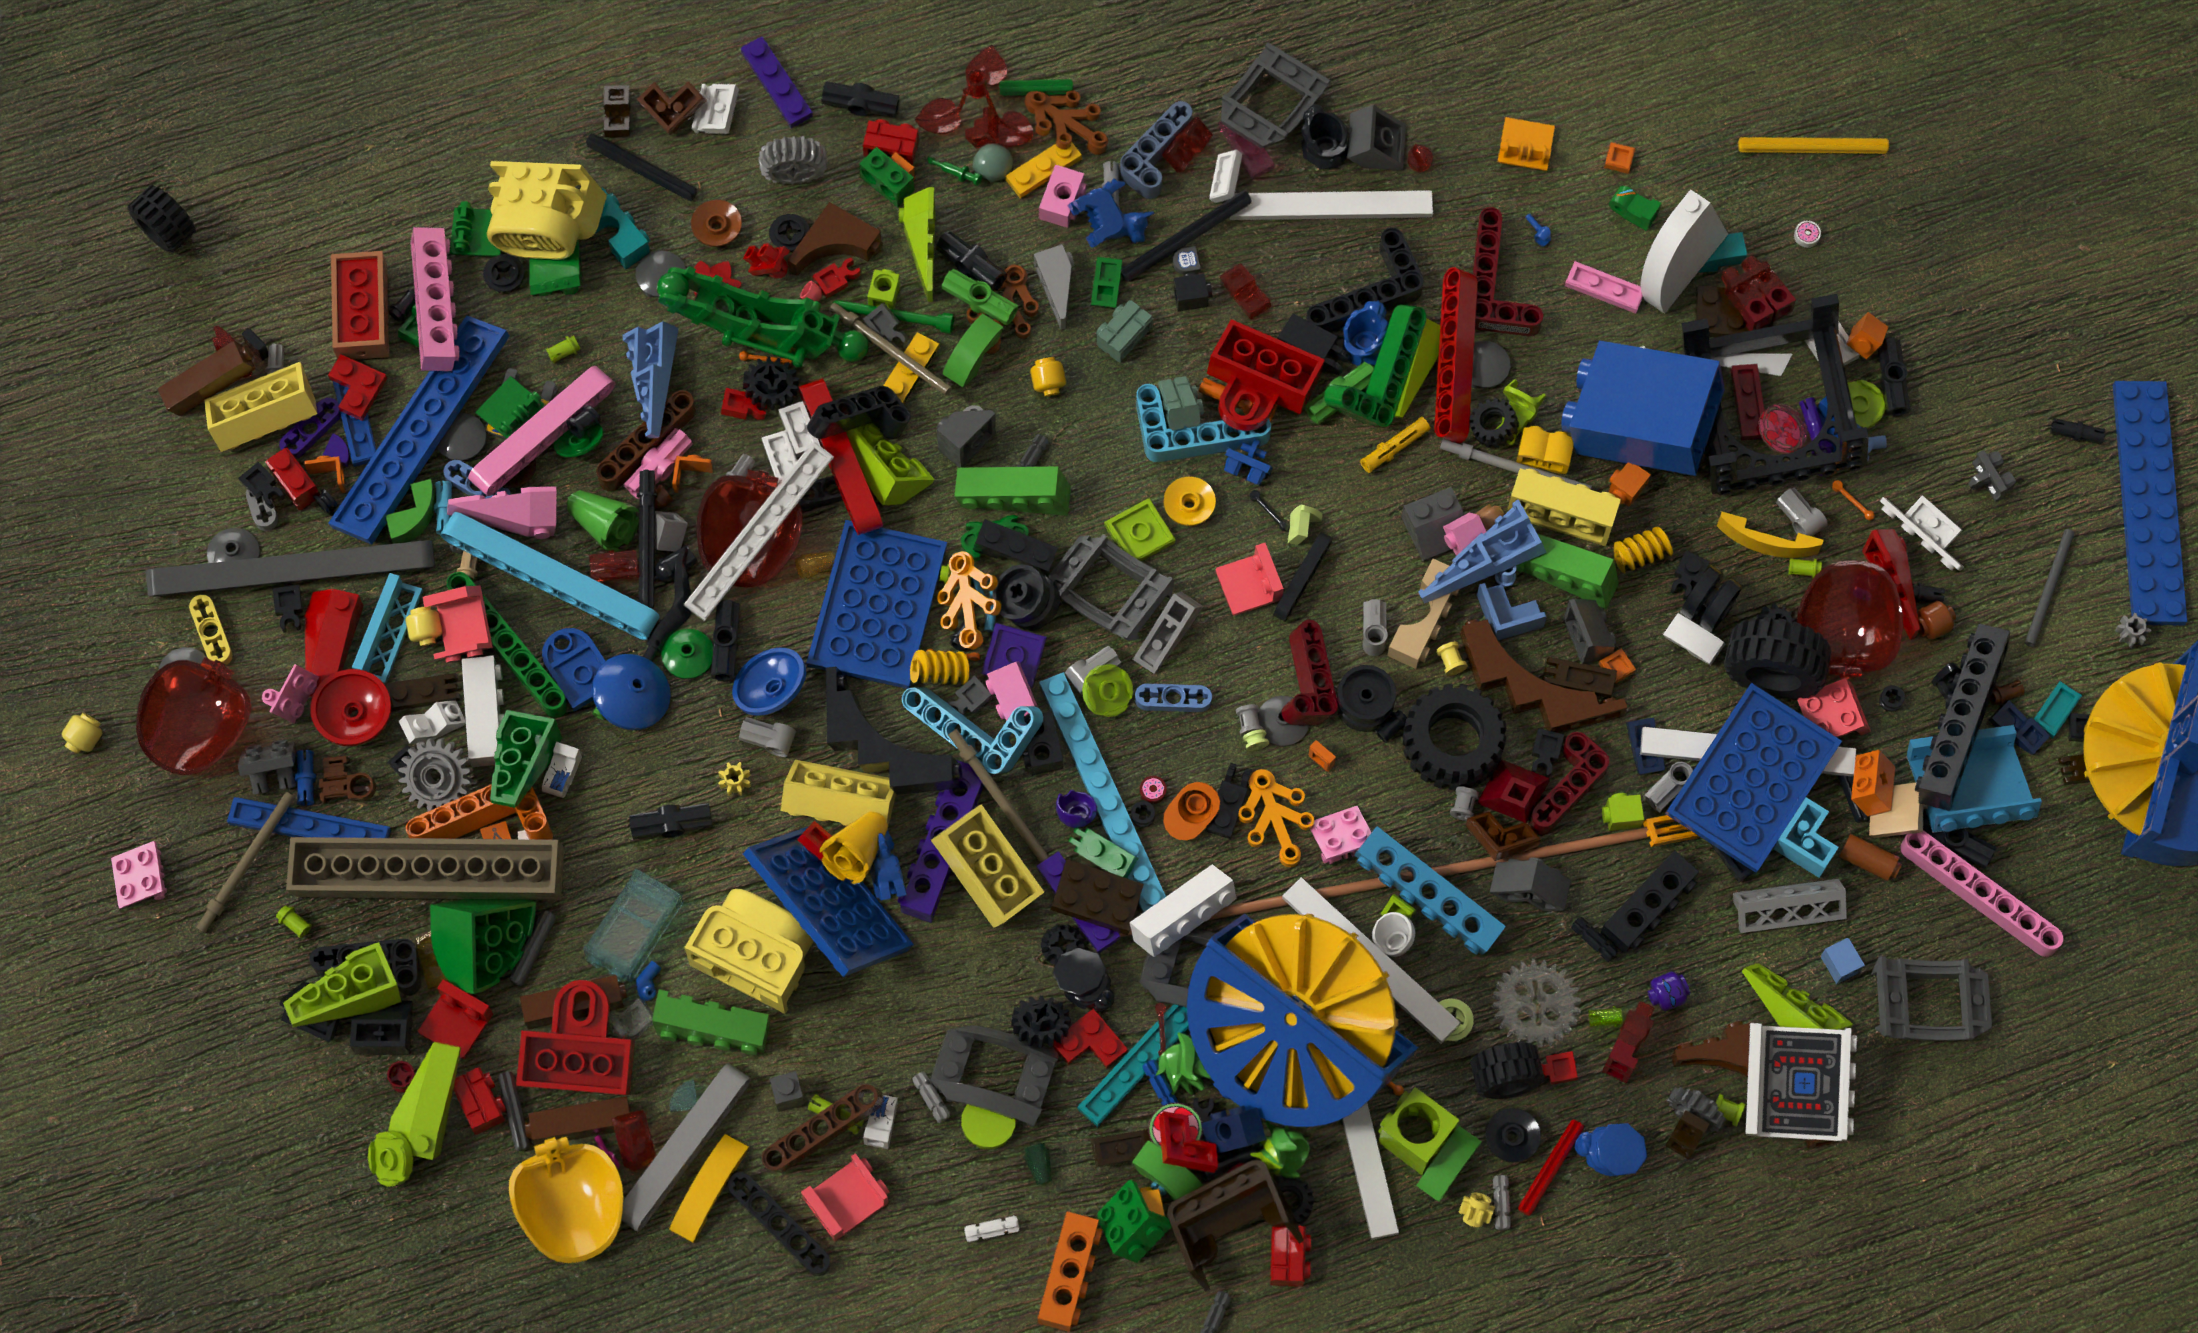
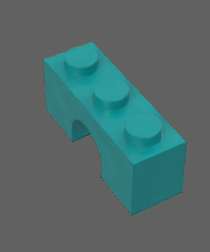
M602 187L601 189L606 193L607 197L595 233L606 227H614L619 230L608 242L611 253L626 270L650 253L648 244L650 239L643 229L638 230L635 227V221L631 214L620 209V203L613 193L608 194Z

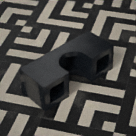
M984 519L973 550L995 559L1005 557L1019 564L1032 566L1045 576L1048 575L1058 547Z

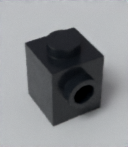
M1188 273L1183 277L1174 278L1173 290L1178 312L1208 307V299L1212 297V287L1210 282H1206L1204 273Z

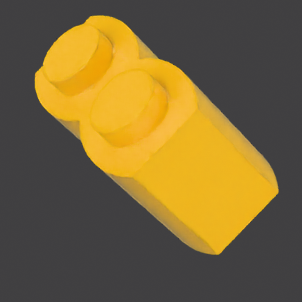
M1539 426L1524 427L1516 462L1554 473L1567 474L1574 446L1572 437L1561 431L1548 433Z

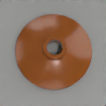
M710 200L701 204L694 211L691 218V229L696 239L711 247H720L731 243L737 238L742 227V219L738 209L724 200ZM715 225L722 226L720 229H713Z

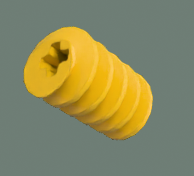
M1658 526L1654 527L1652 532L1646 530L1642 535L1635 534L1633 539L1627 537L1623 540V543L1616 541L1613 547L1615 561L1623 574H1625V565L1631 571L1635 570L1634 562L1636 561L1640 567H1644V558H1647L1651 564L1654 563L1655 554L1660 560L1664 559L1663 551H1666L1669 556H1673L1671 542L1667 534Z
M917 650L911 661L910 679L913 683H916L920 676L921 682L926 684L930 676L931 683L936 684L940 677L941 683L946 684L950 677L951 684L956 685L960 677V682L964 685L969 679L967 656L961 651L956 653L947 651L945 653L938 650L935 653L933 650L926 652L924 650Z

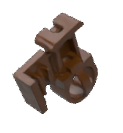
M348 756L323 758V772L327 782L323 778L319 780V787L322 789L320 800L327 804V799L348 797L350 801H366L374 796L377 787L376 782L366 773L359 772L348 775V772H345V764L350 762ZM360 778H368L371 785L354 786V783ZM368 791L365 795L362 796L354 794V792Z

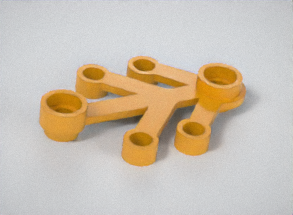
M962 551L955 553L950 558L949 568L952 573L944 588L938 592L937 601L942 605L950 606L947 613L940 620L941 627L949 631L957 628L959 623L957 615L963 606L965 628L959 635V642L961 646L974 650L982 645L983 636L977 630L973 601L980 605L985 613L992 616L1000 613L1001 603L998 600L987 598L971 587L970 577L979 581L981 588L988 591H993L997 587L998 580L995 576L985 574L976 568L973 556ZM959 582L960 590L955 597L953 591Z
M1257 770L1249 778V787L1252 792L1246 804L1239 809L1238 813L1241 822H1252L1255 815L1254 809L1262 796L1265 808L1255 829L1251 830L1248 834V843L1252 847H1260L1264 841L1265 831L1271 821L1281 845L1279 854L1281 864L1289 868L1295 867L1300 862L1301 851L1296 845L1291 843L1282 818L1298 824L1302 830H1309L1314 825V817L1309 812L1301 814L1276 803L1273 794L1288 799L1293 806L1302 805L1305 794L1299 788L1291 790L1276 783L1274 775L1268 770ZM1260 778H1264L1267 784L1259 785L1257 781ZM1299 794L1302 798L1299 801H1295L1292 799V795ZM1243 811H1249L1251 813V816L1249 818H1244L1241 813ZM1303 818H1309L1311 820V823L1308 825H1304L1301 822V820ZM1258 835L1261 840L1254 842L1251 840V837ZM1288 850H1292L1295 852V856L1289 858L1285 853Z

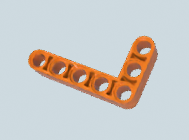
M491 785L416 816L406 824V832L409 838L456 839L517 812L528 839L552 840L553 833L533 787H531L516 808L491 803Z

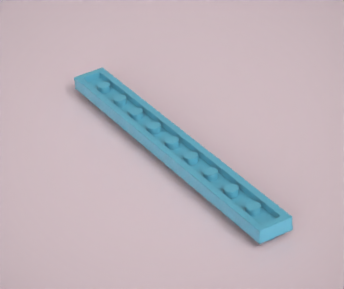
M1064 672L1040 681L1039 686L1052 711L1086 790L1095 800L1097 814L1109 840L1138 857L1127 879L1144 884L1138 902L1142 913H1144L1164 899L1166 895Z

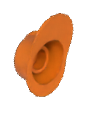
M1194 782L1185 786L1164 812L1163 822L1166 831L1178 840H1190L1197 837L1219 810L1220 799L1216 790L1203 782Z

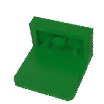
M1128 1180L1097 1214L1113 1254L1138 1263L1172 1227L1169 1218L1149 1211L1137 1183L1132 1180Z

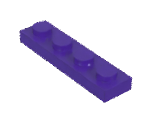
M762 36L741 47V53L790 128L813 117L811 109Z
M1059 851L1036 866L1038 872L1054 894H1056L1066 862ZM1073 918L1097 953H1101L1121 939L1120 934L1116 931Z

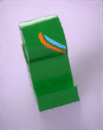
M1620 186L1609 202V206L1614 212L1645 231H1648L1658 216L1662 204L1655 199L1651 201L1627 186Z

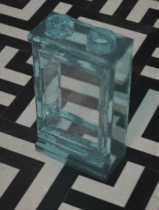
M635 869L587 945L584 946L583 951L587 957L586 961L596 968L603 966L610 970L609 974L611 976L617 975L618 981L623 982L625 979L632 983L684 903L682 895L642 871Z

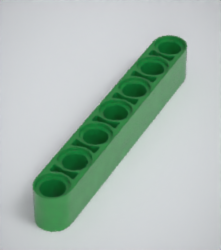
M463 572L452 573L446 581L448 590L454 589L459 584L476 586L469 576ZM483 595L488 623H497L495 628L489 629L493 650L549 717H562L568 709L563 691ZM504 642H513V645L511 647L501 648V645ZM520 661H529L527 666L523 668L517 667ZM536 680L545 681L540 687L532 686ZM553 699L561 700L557 706L552 707L548 705Z

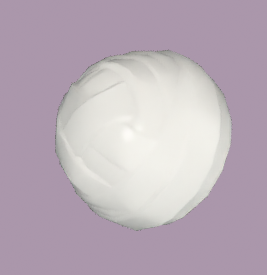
M1390 912L1384 914L1377 920L1373 928V942L1386 955L1392 957L1401 956L1411 948L1414 942L1415 927L1411 920L1401 913Z

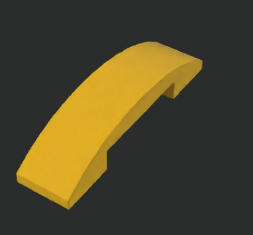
M1721 512L1717 527L1735 542L1753 551L1783 558L1813 556L1819 553L1823 544V539L1801 533L1797 534L1795 541H1790L1745 528L1747 518L1726 512Z
M726 1134L721 1138L688 1190L669 1228L670 1231L692 1243L695 1242L707 1221V1215L733 1171L736 1172L749 1146Z

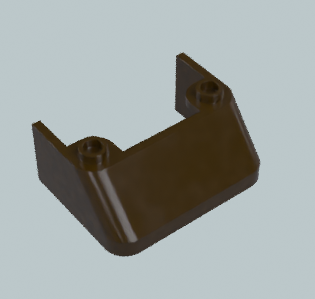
M1260 1160L1250 1161L1171 1203L1167 1212L1187 1268L1205 1292L1210 1290V1286L1202 1267L1211 1263L1218 1254L1215 1239L1261 1215L1264 1216V1219L1270 1226L1280 1227L1285 1225L1299 1244L1304 1242L1290 1205L1269 1168Z

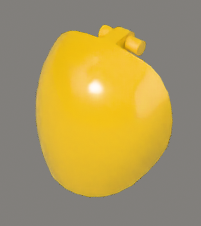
M555 1137L544 1140L543 1144L534 1146L536 1155L520 1163L512 1172L509 1180V1196L512 1209L518 1223L530 1241L548 1258L563 1263H576L588 1260L602 1253L610 1246L619 1230L623 1211V1186L620 1175L611 1158L596 1146L589 1144L569 1145L567 1137L557 1140Z

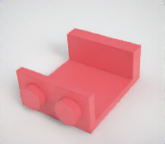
M481 585L464 586L423 597L424 607H437L442 627L445 651L433 654L434 659L445 658L446 663L462 660L461 655L467 654V658L483 655L482 650L493 648Z
M856 1153L851 1156L852 1162L816 1188L812 1189L809 1186L801 1192L804 1201L834 1242L889 1203L887 1194L890 1192L881 1179L876 1181L871 1175L873 1168L864 1157L860 1160Z

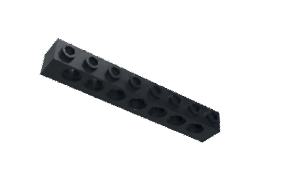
M1978 624L1976 632H1971L1967 648H1970L1969 652L1963 653L1961 658V674L1956 673L1954 677V693H1949L1945 704L1947 712L1946 714H1941L1939 718V734H1934L1930 745V750H1932L1931 756L1926 755L1923 763L1924 775L1923 777L1918 776L1915 792H1919V804L1947 811L1951 810L2009 648V630Z

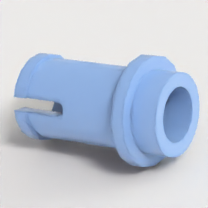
M1516 566L1495 574L1496 582L1499 585L1503 584V587L1511 586L1516 579Z

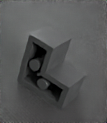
M1534 857L1529 858L1527 861L1509 859L1508 862H1496L1490 893L1505 902L1527 901L1542 911L1565 910L1571 880L1563 876L1560 870L1545 865V861Z

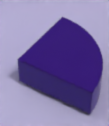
M332 433L322 456H339L343 466L348 467L350 456L347 445L338 435Z

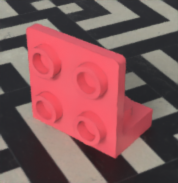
M1266 543L1255 546L1254 556L1216 568V575L1233 616L1278 602L1283 596L1284 588Z
M1847 678L1824 686L1814 696L1811 695L1804 699L1799 697L1797 699L1804 717L1837 738L1857 731L1861 736L1871 732L1854 686Z

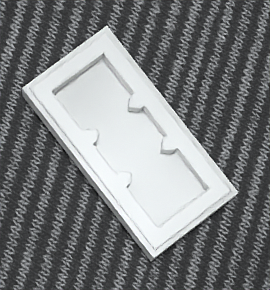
M1238 150L1218 155L1209 198L1214 203L1234 197L1242 153Z
M787 430L762 437L777 485L780 484L797 462Z

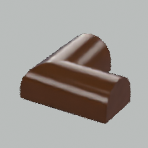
M689 81L671 98L655 82L637 98L639 103L670 135L707 101Z
M1489 811L1469 817L1466 821L1467 829L1494 861L1535 849L1541 841L1527 823L1517 824L1504 829Z

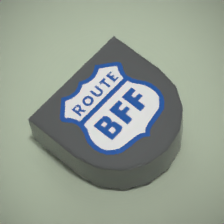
M1196 246L1180 249L1174 254L1173 267L1179 274L1200 273L1201 268Z

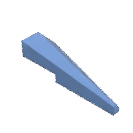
M664 321L647 330L636 327L623 334V341L628 344L629 348L626 355L627 359L632 361L633 370L631 371L637 402L642 404L643 412L640 415L641 419L646 422L648 431L645 433V436L648 438L660 437L679 329Z
M1519 499L1512 504L1513 507L1503 517L1500 515L1495 519V524L1485 534H1479L1464 548L1443 573L1439 572L1435 576V580L1424 591L1422 589L1418 591L1424 603L1546 553Z

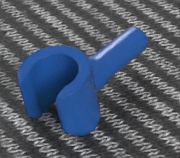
M1528 214L1526 219L1537 231L1534 239L1540 246L1544 247L1551 240V231L1548 227L1539 225L1534 217Z

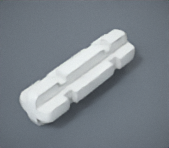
M1016 1216L1006 1217L1005 1221L996 1219L979 1223L980 1226L977 1227L975 1224L968 1225L964 1229L966 1240L974 1242L978 1241L979 1237L988 1239L1002 1236L1007 1231L1008 1234L1016 1233L1019 1231V1223Z

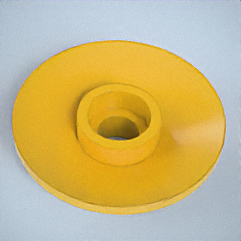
M1188 476L1173 481L1164 494L1166 513L1173 521L1181 525L1194 526L1201 524L1212 515L1215 509L1216 498L1213 489L1207 482L1197 477ZM1186 502H1192L1194 506L1192 508H1188L1184 504Z

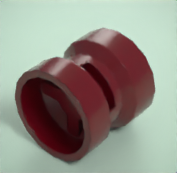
M397 1061L388 1068L387 1079L397 1093L404 1094L416 1072L408 1062Z

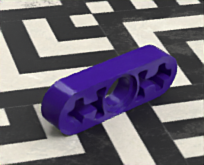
M333 398L320 400L316 404L318 414L307 420L299 421L281 438L279 443L280 449L288 448L287 445L289 443L292 445L296 444V450L292 448L289 450L296 459L300 458L341 418L338 408L339 403ZM326 407H327L328 409H332V408H333L334 413H333V414H330V413H326V414H325L324 409H325ZM316 416H319L320 419L322 418L324 423L321 424L320 420ZM309 423H314L318 426L317 431L313 434L304 433V427ZM297 434H300L305 442L301 438L299 439Z

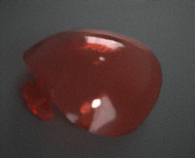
M748 469L746 477L728 475L720 477L709 486L699 506L696 528L699 555L708 572L711 571L776 489L779 478L771 476L769 472L763 470L757 472ZM799 503L733 586L749 588L762 585L775 577L794 553L801 536L803 517Z
M1846 560L1828 565L1813 578L1798 608L1797 623L1814 629L1816 633L1819 632L1823 635L1824 639H1827L1832 650L1828 667L1830 675H1839L1840 678L1851 679V677L1862 678L1863 672L1881 670L1887 667L1897 656L1903 633V613L1900 597L1895 582L1889 573L1874 563Z
M204 657L201 664L188 660H177L168 663L151 677L141 693L136 718V732L139 745L149 760L171 773L193 775L211 767L232 748L244 731L251 713V701L248 693L241 685L231 679L234 671L226 668V664L218 660L213 661Z

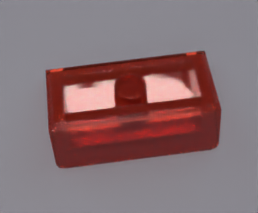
M645 1110L612 1118L624 1167L637 1171L652 1163L656 1153Z

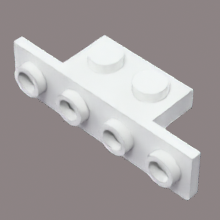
M1922 495L1906 514L1901 512L1887 498L1883 497L1880 500L1884 504L1882 510L1892 519L1896 516L1904 522L1901 527L1911 536L1917 533L1923 539L1921 544L1929 552L1933 553L1936 550L1943 556L1940 561L1951 571L1954 568L1959 571L1964 568L1962 564L1945 550L1961 533L1962 529Z

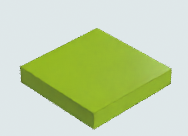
M1150 498L1104 522V526L1116 545L1139 561H1143L1176 543V539Z

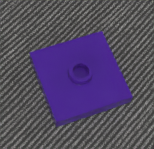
M995 623L981 674L987 676L992 671L1019 661L1030 688H1033L1047 637Z

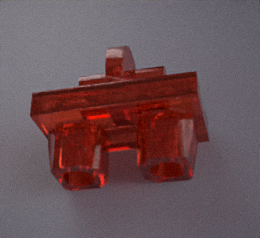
M609 550V553L589 555L590 577L598 582L639 577L636 550L621 552Z

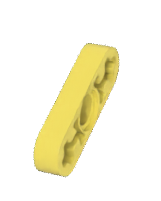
M197 595L190 601L189 609L204 650L212 665L224 667L232 660V650L213 601L206 595ZM204 603L206 606L205 610L209 618L204 619L199 610L200 604ZM209 625L218 627V632L212 637L204 635V630ZM218 643L223 652V657L219 659L216 656V650L213 645Z

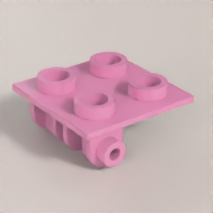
M294 664L280 692L274 689H267L262 694V700L265 704L272 707L269 712L295 724L296 720L303 714L304 705L309 696L315 691L319 676Z
M1358 806L1314 820L1313 827L1310 829L1322 851L1321 858L1324 864L1328 862L1333 864V862L1341 860V855H1343L1344 859H1348V853H1351L1353 857L1355 851L1357 852L1371 833Z
M156 841L111 858L119 909L154 896L155 900L165 898L167 889L162 880L165 875L161 872L164 868L161 865V851L158 850Z

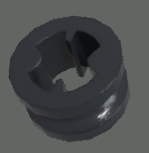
M325 489L320 490L321 494L319 496L314 495L313 499L328 515L331 513L330 509H336L338 505Z
M1895 685L1885 687L1879 697L1881 707L1889 712L1899 710L1905 700L1903 690ZM1890 694L1896 695L1893 704L1888 702Z
M1139 801L1134 804L1131 809L1132 822L1140 828L1150 826L1155 819L1153 805L1147 801ZM1146 809L1150 817L1145 816V820H1141L1136 812Z

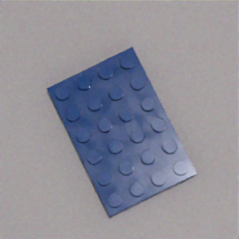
M845 520L806 662L807 667L826 671L827 667H837L843 675L909 689L912 682L910 679L911 661L914 653L921 648L941 566L943 565L947 550V542L886 528H879L858 536L852 521Z
M1751 683L1665 814L1757 873L1842 741Z
M808 827L750 846L743 853L751 867L758 872L767 886L776 894L784 907L790 911L799 922L801 928L808 933L817 947L826 955L834 968L843 977L905 953L914 945L863 882L852 884L853 880L846 878L842 881L837 879L826 869L819 858L797 840Z

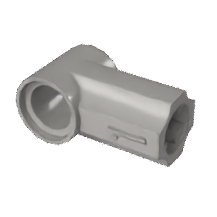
M1795 487L1788 489L1777 499V505L1792 521L1796 534L1801 533L1813 537L1828 526L1823 513L1815 507L1812 508Z
M1371 599L1363 603L1362 647L1368 655L1379 656L1385 650L1388 636L1386 630V602H1382L1380 599ZM1372 637H1376L1381 641L1378 643H1374L1369 639Z
M1107 646L1087 660L1081 659L1075 662L1066 670L1065 674L1079 693L1083 695L1084 679L1090 670L1098 665L1113 664L1120 667L1121 661L1113 648Z
M746 717L740 729L739 740L763 747L773 755L787 757L796 730L785 724L774 723V725Z
M1676 762L1673 764L1670 770L1643 796L1647 803L1660 813L1678 795L1693 772L1691 766L1686 762ZM1682 772L1686 776V780L1682 782L1677 781L1673 773Z

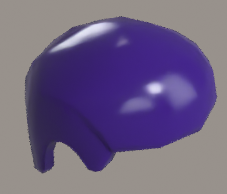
M1072 789L1065 796L1061 793L1058 795L1056 812L1060 821L1066 826L1081 828L1095 819L1097 805L1092 796L1085 792H1075Z

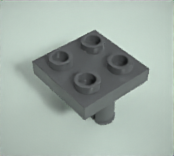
M278 740L273 742L272 746L267 747L252 745L246 747L245 751L241 752L238 763L240 776L249 774L253 794H259L260 787L262 793L270 790L265 771L276 769L279 789H286L287 783L288 788L296 786L292 770L297 752L295 741Z

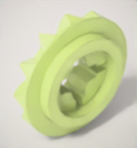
M1457 999L1440 1001L1439 1004L1450 1014L1456 1011L1455 1018L1460 1022V1025L1445 1041L1457 1042L1467 1037L1474 1022L1471 1009L1464 1002Z

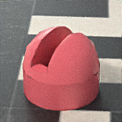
M809 281L801 291L800 298L805 299L808 297L814 301H819L822 298V289L813 281Z

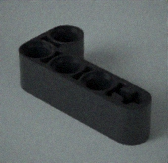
M877 386L819 405L807 424V430L813 437L824 439L874 422L884 436L890 439H897L909 423L911 415L891 388Z
M409 939L324 946L316 948L310 954L309 961L318 976L324 977L327 970L331 967L335 969L346 960L345 957L350 953L379 942L400 993L410 996L418 992L421 987L420 955L415 944ZM403 950H412L408 958H399ZM327 958L328 961H325V966H320L323 963V959ZM407 975L413 976L410 984H400L403 977Z

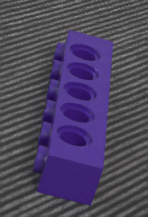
M959 760L956 761L961 764L963 772L962 779H959V788L965 789L967 793L963 796H956L953 794L955 789L944 790V792L939 791L935 806L938 807L935 816L930 815L926 830L929 832L925 840H920L916 852L919 858L916 864H911L907 874V878L910 879L907 888H905L907 895L898 897V903H901V913L930 923L933 921L952 871L931 840L976 808L984 788V784L971 766ZM948 812H954L958 816L954 820H946L944 815ZM930 860L939 862V866L934 869L927 868L925 864ZM921 884H926L930 887L926 893H919L916 891V888Z

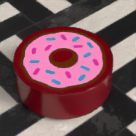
M1157 776L1145 778L1140 785L1141 798L1151 804L1160 803L1166 796L1167 788L1165 782Z

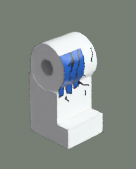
M556 742L553 750L554 755L543 780L542 791L564 798L569 786L572 784L582 756L579 749Z
M883 1095L882 1106L869 1115L863 1139L865 1145L889 1150L898 1098Z

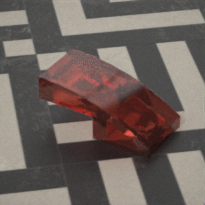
M1195 117L1173 139L1162 156L1177 173L1182 172L1193 156L1203 151L1213 134L1199 117Z
M1241 263L1220 275V280L1250 320L1271 307L1269 298L1258 288L1255 278Z

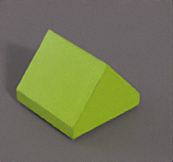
M1393 894L1381 915L1397 912L1411 920L1416 914V909Z

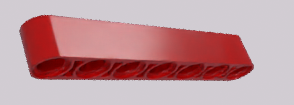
M1452 267L1446 271L1443 278L1434 429L1438 437L1460 444L1466 440L1469 434L1477 278L1469 272Z
M823 378L798 386L801 399L804 402L810 419L819 405L833 401ZM846 432L818 439L820 446L834 456L828 465L857 535L859 536L882 528L883 523Z

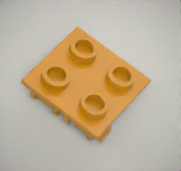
M1505 117L1498 163L1547 171L1555 126Z

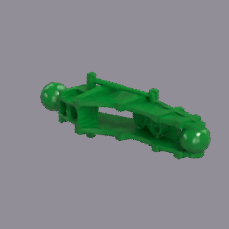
M690 266L685 270L677 267L669 268L668 272L662 275L657 283L658 302L667 306V311L673 314L676 312L689 318L696 325L702 323L723 333L721 343L724 346H731L732 342L738 345L742 344L792 360V364L795 367H802L805 357L816 359L831 345L837 347L836 350L842 359L851 363L861 361L869 351V343L865 335L856 330L844 333L837 331L836 327L840 315L835 314L829 317L819 312L821 304L808 297L802 300L768 297L769 293L764 290L755 294L722 282L723 278L718 275L710 277L695 273L696 269ZM689 289L697 292L695 301L687 299ZM757 319L782 325L760 323V321H758Z

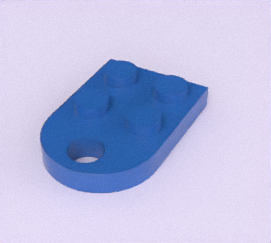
M565 628L554 632L544 643L542 650L543 662L555 683L563 691L573 711H576L593 701V679L598 669L606 661L592 639L585 632L575 628ZM560 639H567L570 642L569 646L564 650H559L555 647L556 642Z

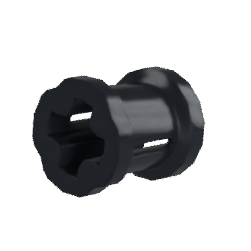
M585 405L582 408V412L575 418H569L566 424L574 436L582 439L588 429L593 425L598 426L601 423V418L594 408Z

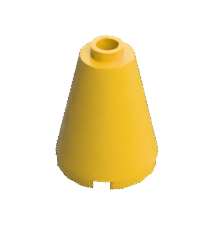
M867 812L827 839L820 848V853L823 852L824 856L821 860L826 869L839 880L844 881L847 878L853 880L852 884L862 882L867 877L879 850L878 835L882 833L885 836L888 830L885 817L877 812Z

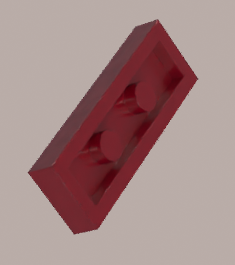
M1734 365L1730 371L1741 440L1763 439L1759 423L1765 410L1758 365Z

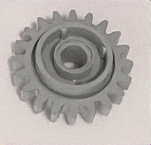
M433 738L427 739L426 745L423 741L416 743L417 749L413 747L408 749L411 757L405 756L401 759L407 764V766L398 769L401 773L406 774L405 777L399 779L400 783H407V787L402 790V793L411 792L412 795L408 801L412 802L418 799V809L427 804V810L430 811L435 809L436 806L440 807L463 797L460 793H470L469 788L465 784L472 783L473 779L467 777L466 774L472 772L473 768L465 767V763L470 760L469 757L460 758L463 752L462 748L453 751L455 742H450L445 747L444 738L438 739L436 744ZM433 768L440 772L441 779L439 782L435 781L431 776Z

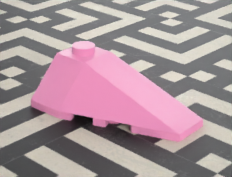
M556 487L521 488L520 494L508 495L506 491H501L487 499L482 495L448 499L447 515L452 516L453 512H459L487 526L527 537L546 539L554 536L556 529L557 491Z

